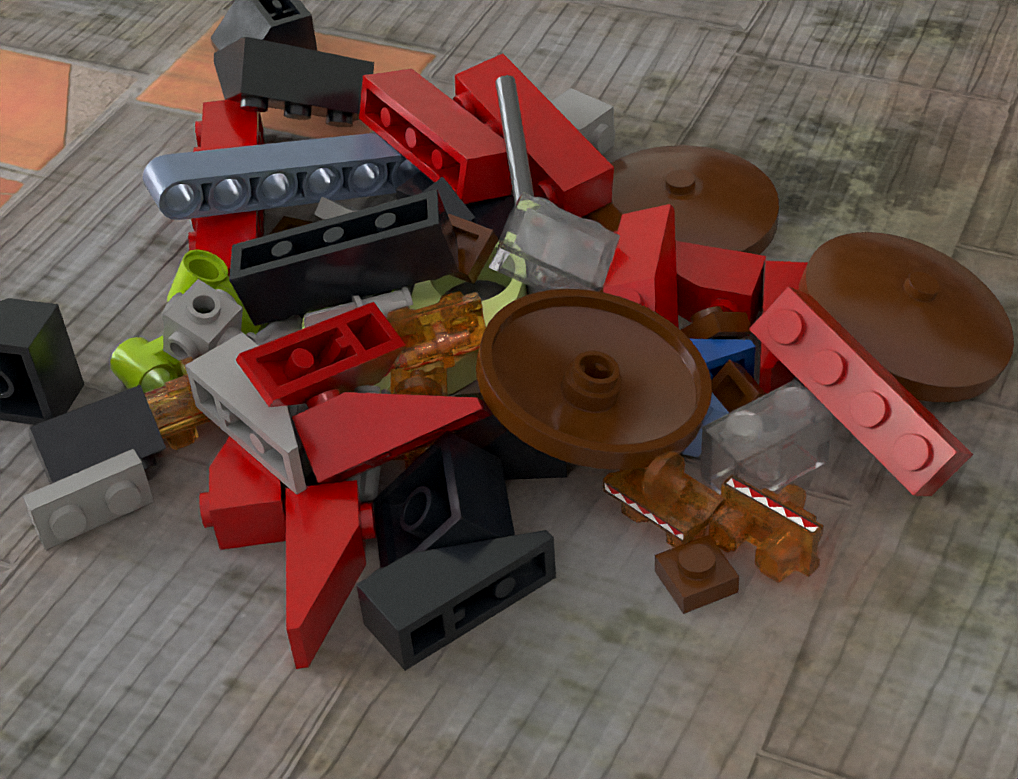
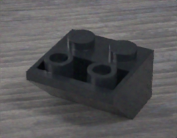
M235 0L211 36V43L216 51L245 36L318 51L312 14L300 0Z

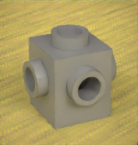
M198 279L184 294L181 292L176 293L168 301L162 312V320H164L163 351L184 365L190 363L241 333L243 307L238 305L236 300L227 292L220 289L215 290Z

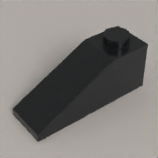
M547 530L409 553L390 565L375 570L368 578L356 584L363 623L406 671L555 579L554 537Z

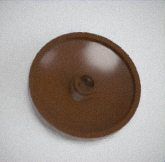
M661 146L637 151L611 162L614 166L612 202L583 216V227L588 228V241L608 261H610L612 255V235L614 231H618L622 214L671 204L675 211V241L760 255L769 246L776 234L779 217V198L776 188L769 177L757 166L737 155L701 146Z
M876 232L844 234L822 244L813 253L801 276L798 290L810 294L917 400L958 402L979 396L995 384L1013 354L1014 335L1008 315L997 297L966 267L946 254L920 242L896 235Z
M554 289L536 292L514 300L504 306L489 321L484 330L477 356L476 376L478 386L484 401L495 417L511 433L533 448L562 461L584 467L629 470L656 465L676 456L687 448L698 435L711 403L712 382L705 360L692 341L673 323L651 309L634 301L604 292L584 289Z

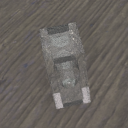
M522 192L507 218L488 268L540 291L584 289L600 292L603 288L620 235L605 229L594 220L583 219L560 209L548 199L534 197Z
M795 379L702 427L701 477L737 511L755 500L726 485L732 477L767 495L828 462L833 414Z

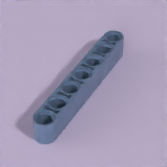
M367 133L166 154L156 157L148 163L144 169L143 182L164 216L174 220L319 203L321 197L336 201L396 193V188L421 170L378 134Z

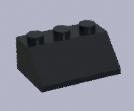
M246 36L216 51L213 61L224 99L240 102V109L251 112H267L268 107L284 110V117L297 120H309L311 115L326 118V124L336 127H352L354 121L360 120L363 75L373 74L374 62Z

